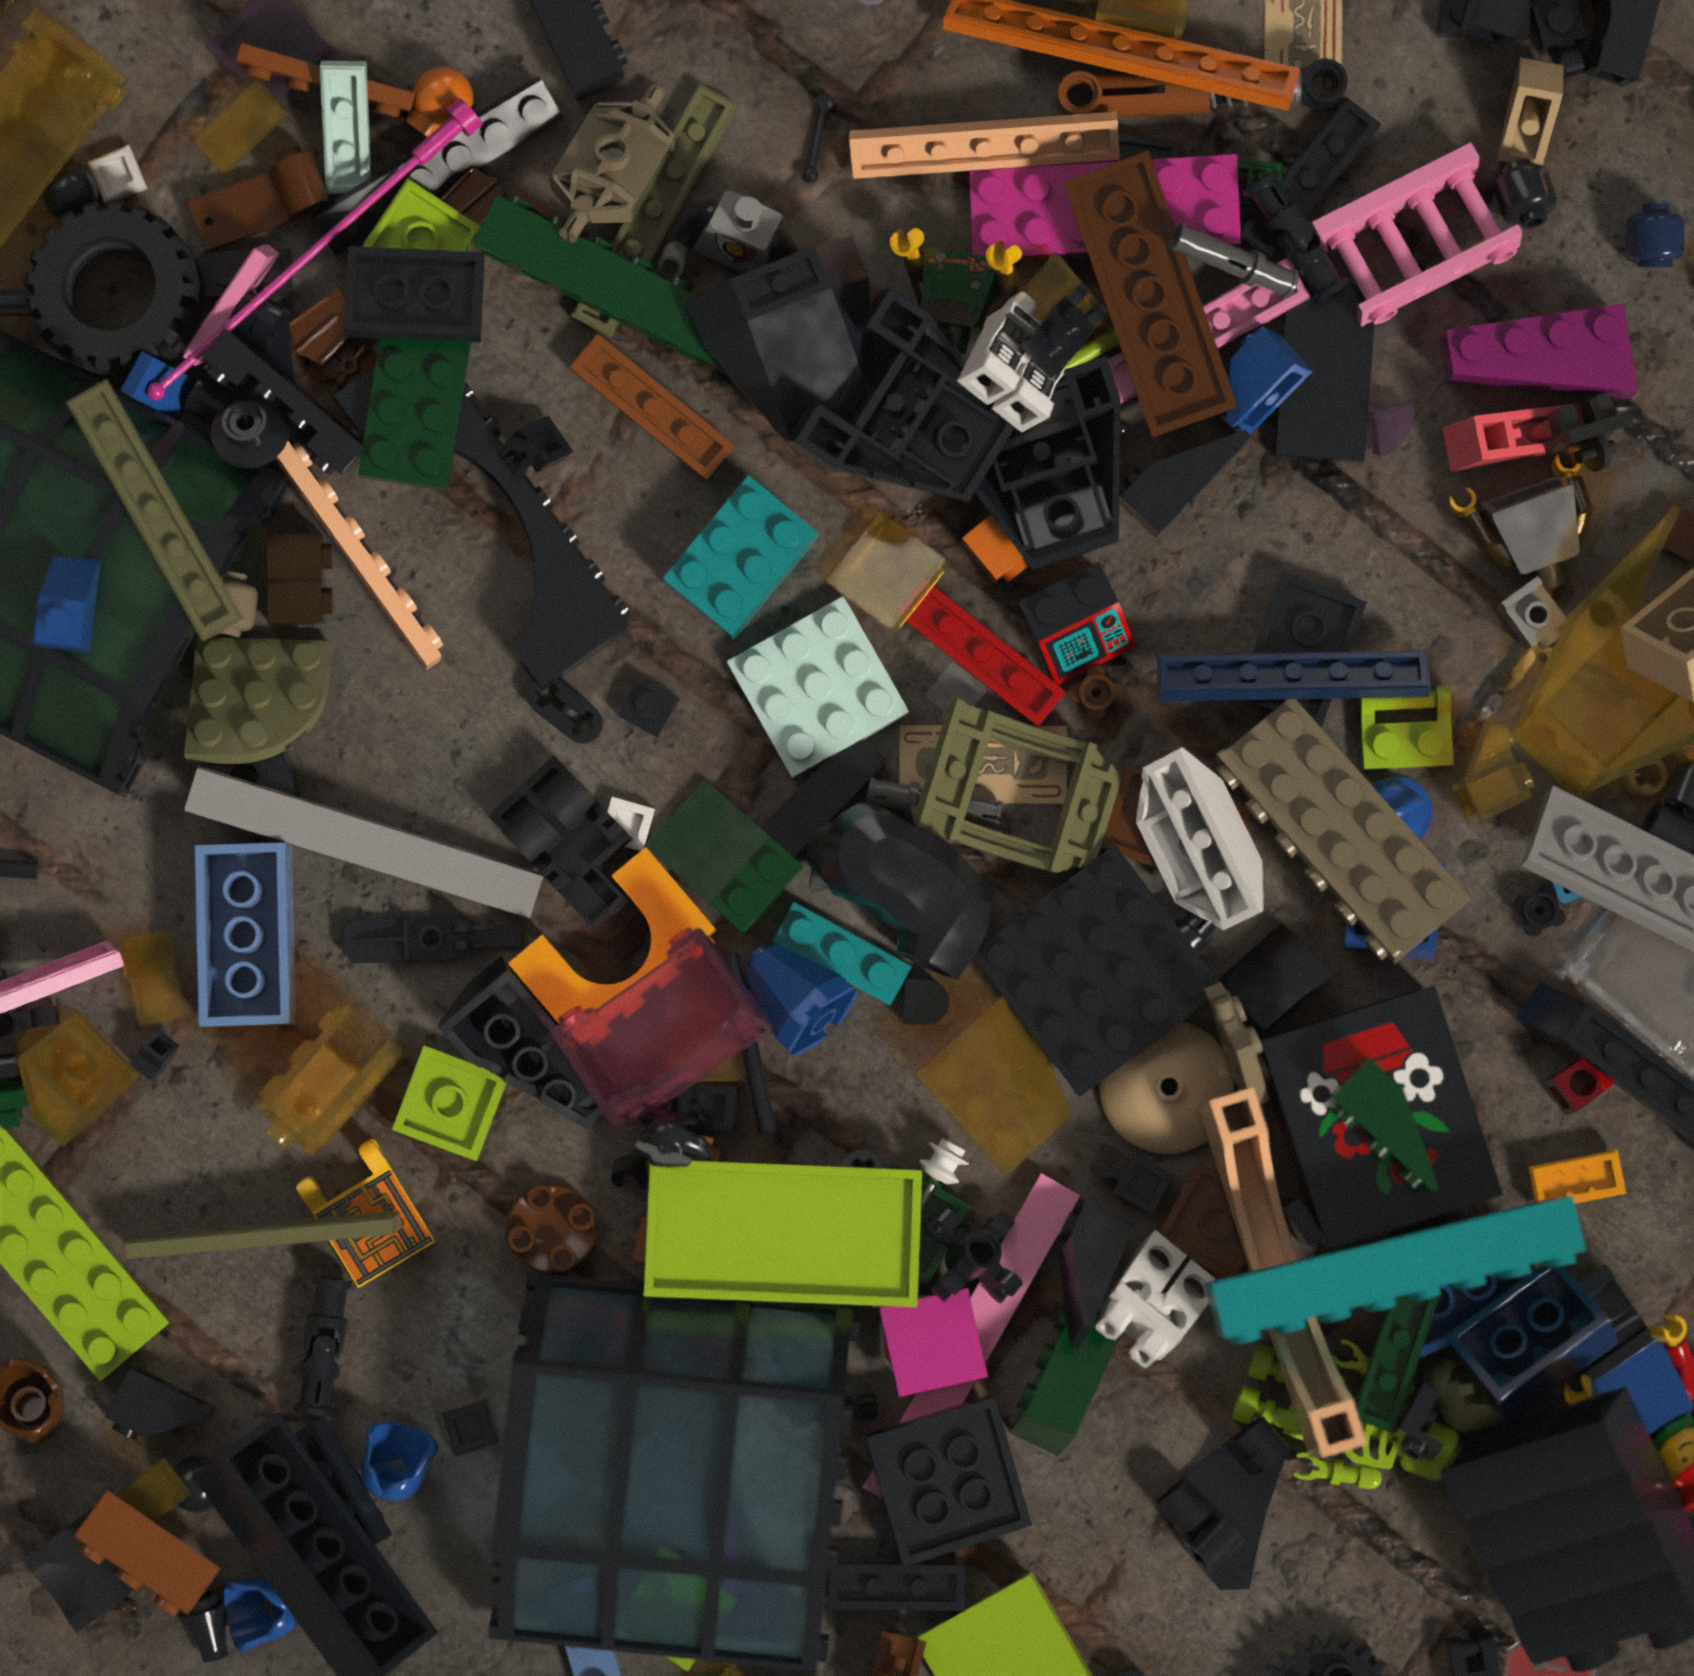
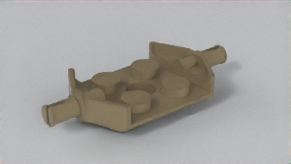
M650 84L640 102L634 100L633 103L598 102L592 107L550 175L551 190L570 211L569 218L559 231L560 236L567 241L569 238V242L575 243L582 229L589 222L626 223L632 221V209L668 149L672 153L675 150V136L655 114L656 108L665 97V92L661 87L657 86L655 90V84ZM610 148H617L624 152L617 159H607L601 155L604 150Z

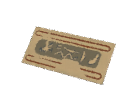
M1265 0L1264 60L1300 68V66H1309L1316 60L1327 58L1333 59L1342 65V0ZM1325 76L1315 77L1312 80L1314 89L1321 94H1329L1335 90L1333 82Z
M900 725L899 784L909 785L910 781L919 782V787H924L942 725ZM1067 726L1038 727L1067 737ZM988 741L972 797L995 801L1001 800L1003 804H1064L1067 794L1066 764Z

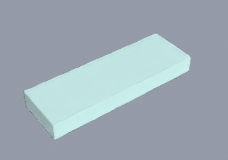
M321 61L320 81L326 189L328 194H344L372 177L366 61Z

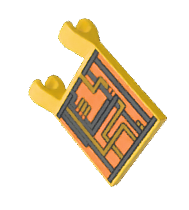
M375 1139L367 1140L358 1148L359 1154L373 1174L333 1199L327 1201L313 1176H307L296 1186L298 1193L315 1218L396 1210L400 1212L402 1228L395 1234L329 1240L358 1288L436 1242Z

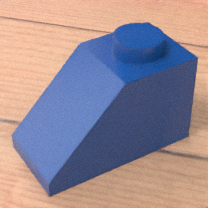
M1262 326L1258 331L1250 333L1242 341L1240 350L1231 358L1229 382L1238 405L1237 408L1227 411L1226 421L1232 428L1240 431L1246 430L1251 435L1313 372L1281 334Z
M53 556L39 596L34 643L43 648L90 652L100 561Z

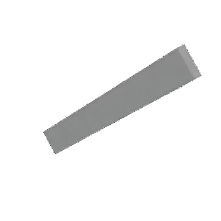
M202 766L197 767L184 811L527 918L531 916L543 879V875L540 872Z

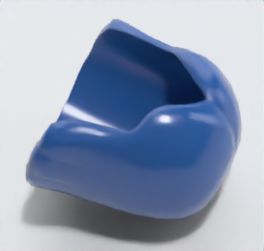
M389 1420L372 1423V1425L368 1426L365 1433L366 1447L361 1467L362 1483L369 1493L377 1498L386 1501L405 1500L420 1489L429 1465L437 1454L439 1447L437 1441L425 1431L407 1424L394 1423ZM401 1459L407 1471L383 1463Z
M265 1577L225 1579L222 1587L224 1607L230 1635L238 1652H246L257 1645L280 1639L290 1633L296 1626V1619ZM265 1599L271 1602L274 1619L262 1607Z

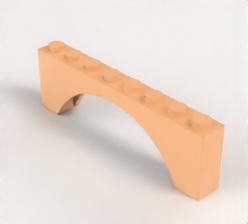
M1254 1087L1208 1101L1199 1108L1249 1270L1254 1271L1297 1260L1277 1190L1270 1156L1268 1131ZM1312 1317L1304 1319L1306 1328L1283 1334L1275 1333L1274 1327L1268 1328L1308 1457L1323 1458L1367 1443L1353 1399L1334 1364L1317 1318Z

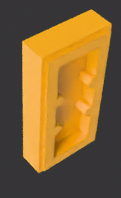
M1617 1149L1527 1166L1534 1202L1558 1196H1573L1574 1203L1577 1204L1627 1194Z

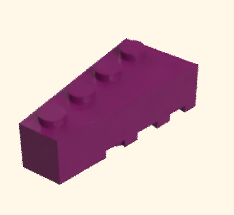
M1624 303L1446 330L1440 338L1446 383L1499 388L1515 387L1529 389V391H1557L1584 396L1608 393L1610 397L1626 400H1629L1638 392Z

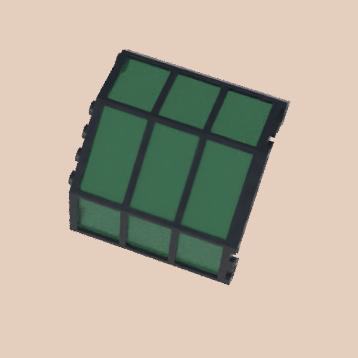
M0 330V734L126 798L147 759L140 755L143 743L138 741L140 736L137 734L139 726L147 728L150 724L153 712L196 629L67 404L68 400L101 381ZM113 388L223 580L238 550L246 541L247 535L242 533L243 529L247 524L251 525L254 523L259 525L263 518L272 521L291 485L290 480L265 465L244 469L225 463L214 452L210 437ZM53 556L100 561L89 653L43 648L34 643L39 596Z

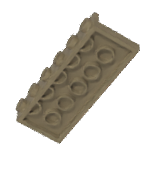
M1287 699L1229 749L1225 750L1223 748L1216 754L1217 763L1220 766L1215 771L1232 791L1237 787L1243 791L1249 798L1245 806L1261 824L1267 820L1279 833L1274 837L1279 846L1290 858L1298 854L1308 866L1304 871L1307 878L1320 892L1327 888L1338 900L1334 905L1336 911L1350 926L1356 922L1368 935L1364 939L1365 944L1379 960H1383L1387 956L1395 965L1470 902L1471 897L1296 699Z

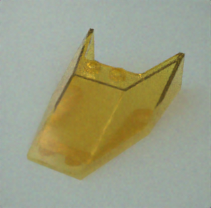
M1675 504L1571 611L1511 735V738L1570 794L1576 797L1585 795L1694 742V703L1627 668L1620 632L1621 626L1650 603L1644 595V587L1681 511Z

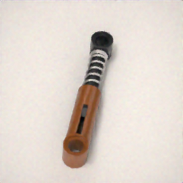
M1327 58L1316 60L1309 66H1300L1299 79L1291 104L1301 103V106H1307L1313 111L1319 112L1331 110L1338 105L1347 88L1348 77L1346 70L1337 61ZM1075 71L1065 76L1059 84L1056 106L1060 115L1117 112V118L1209 113L1210 104L1214 108L1217 107V104L1227 103L1229 107L1233 103H1243L1245 107L1248 105V101L1134 74L1092 75L1086 71ZM1325 76L1333 82L1335 90L1329 94H1321L1314 89L1312 80L1315 77ZM1077 88L1083 89L1088 92L1091 101L1086 106H1075L1068 100V92Z

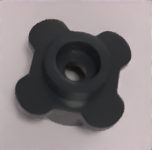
M1541 885L1537 892L1529 896L1519 895L1514 900L1513 908L1521 914L1525 923L1523 927L1524 932L1529 936H1539L1542 929L1551 925L1555 927L1561 926L1566 919L1564 910L1560 909L1559 903L1555 899L1556 892L1549 885ZM1538 906L1544 910L1542 915H1538L1535 912Z

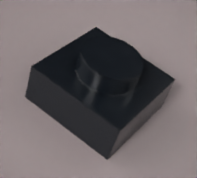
M639 677L618 716L659 738L680 699Z

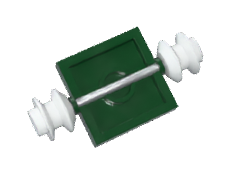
M943 1138L938 1146L929 1142V1145L934 1150L930 1160H919L923 1171L931 1176H926L925 1179L922 1178L918 1280L926 1285L929 1284L948 1248L943 1243L932 1239L925 1232V1225L934 1215L938 1216L945 1208L954 1212L962 1224L971 1208V1205L940 1189L942 1184L939 1181L947 1185L959 1183L958 1178L954 1174L955 1169L958 1165H969L968 1162L962 1160L965 1150ZM894 1162L889 1167V1169L906 1170Z

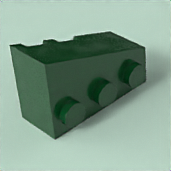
M1065 1303L1063 1304L1053 1325L1059 1332L1053 1344L1045 1343L1036 1361L1035 1367L1039 1368L1040 1371L1033 1384L1030 1382L1026 1384L1016 1407L1021 1410L1010 1431L1011 1434L1056 1456H1059L1075 1438L1121 1337L1120 1335L1116 1340L1108 1339L1096 1329L1095 1325L1101 1312L1098 1311L1091 1329L1077 1349L1069 1344Z

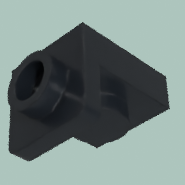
M1426 1383L1414 1394L1395 1433L1391 1437V1440L1400 1444L1399 1449L1401 1452L1418 1461H1423V1459L1432 1461L1443 1447L1441 1442L1420 1431L1421 1429L1427 1433L1440 1412V1409L1434 1406L1440 1391Z

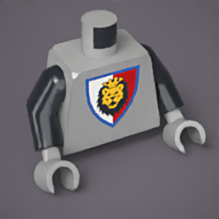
M725 190L719 201L709 199L697 202L689 208L674 235L676 242L669 243L664 248L658 262V268L661 269L665 260L672 259L679 265L674 275L679 277L689 260L688 248H693L692 251L744 274L797 253L799 249L786 232L784 216L781 213L760 204L754 197H744L731 190Z

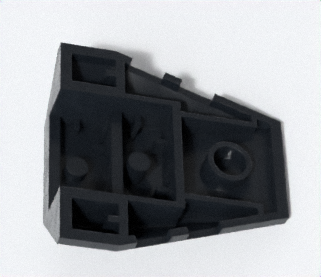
M1106 356L1064 370L1065 376L1061 377L1057 382L1050 398L1054 406L1049 418L1024 432L1014 428L975 491L976 495L1032 570L1119 542L1121 400ZM1018 400L1010 404L1016 412H1024L1025 406Z

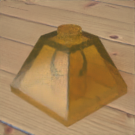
M79 1012L68 1018L17 1059L31 1115L62 1147L90 1126L140 1076Z

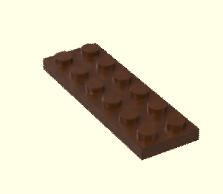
M1145 151L1064 181V186L1152 437L1237 408L1238 405L1186 255L1170 250L1168 247L1169 237L1175 224L1150 152Z

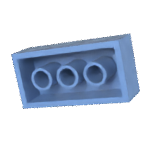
M285 842L195 845L199 1027L296 1024L292 845Z

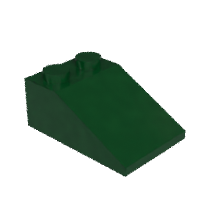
M705 779L645 844V847L744 935L804 869L801 863Z

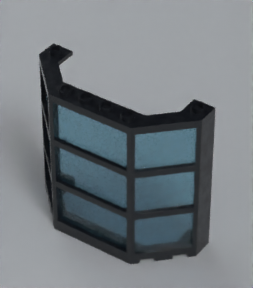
M528 1272L525 1305H522L518 1335L526 1336L525 1345H518L517 1350H514L491 1555V1562H494V1566L500 1567V1577L491 1576L490 1607H492L488 1638L817 1672V1662H827L829 1634H820L827 1573L836 1574L839 1546L830 1545L831 1526L841 1527L843 1499L834 1498L836 1480L845 1481L848 1453L839 1452L841 1433L850 1434L853 1406L843 1405L849 1342L858 1343L861 1315H852L853 1305L644 1297V1284Z

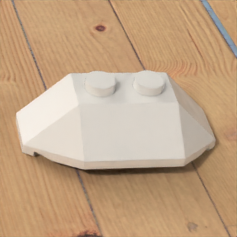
M1183 747L1143 767V783L1139 795L1136 824L1175 903L1193 914L1213 922L1216 927L1222 930L1263 912V861L1223 780Z

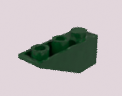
M1365 1057L1328 1096V1099L1335 1104L1331 1109V1113L1350 1130L1355 1124L1369 1136L1364 1143L1383 1161L1391 1156L1403 1168L1398 1175L1416 1192H1419L1424 1187L1428 1192L1434 1193L1439 1186L1404 1089L1370 1057Z

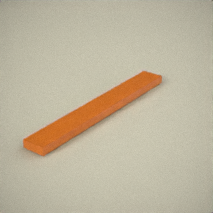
M950 0L943 18V30L1287 111L1289 110L1300 73V68L1011 0Z

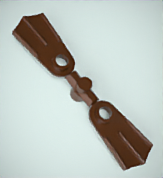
M470 167L440 200L482 226L496 196L503 197L498 179L485 175L474 167ZM347 282L290 320V331L295 352L311 359L320 366H324L351 338L345 337L344 333Z

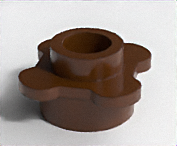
M1093 666L1087 670V677L1080 684H1074L1070 688L1069 696L1073 702H1080L1087 709L1089 718L1099 720L1105 716V709L1112 702L1121 700L1123 689L1119 684H1113L1105 676V671L1102 667ZM1093 689L1100 690L1099 697H1094L1092 695Z

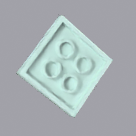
M844 596L727 661L728 666L792 779L909 714V710Z

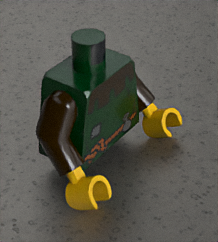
M913 228L907 233L909 242L904 237V231L902 229L897 230L890 238V246L895 254L904 257L903 261L918 306L929 312L939 326L944 327L943 334L952 346L957 348L962 356H966L971 331L982 332L986 318L1000 310L1009 298L1020 293L1019 265L1014 263L1021 259L1022 250L1019 246L1012 245L1004 252V242L999 240L989 246L986 256L925 247V251L922 252L918 250L924 241V234L920 229Z

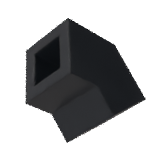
M157 1028L142 1044L138 1053L129 1064L150 1081H156L172 1061L180 1045Z

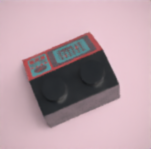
M1099 562L1017 603L1016 608L1053 682L1057 685H1061L1087 672L1090 667L1099 666L1136 647L1120 603Z

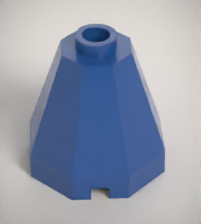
M777 943L770 947L766 945L760 946L750 955L746 962L749 968L745 973V977L775 1038L794 1057L818 1045L827 1036L823 1029L830 1022L837 1026L846 1017L859 995L840 974Z

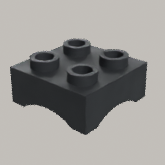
M95 1506L23 1559L30 1571L51 1594L76 1633L134 1591L133 1588L114 1576L119 1570L117 1566L105 1558L98 1565L77 1550L82 1542L74 1536Z

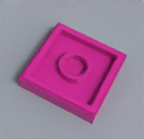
M968 1288L961 1289L956 1295L952 1293L945 1302L937 1295L918 1299L916 1308L890 1306L879 1308L899 1397L988 1377Z

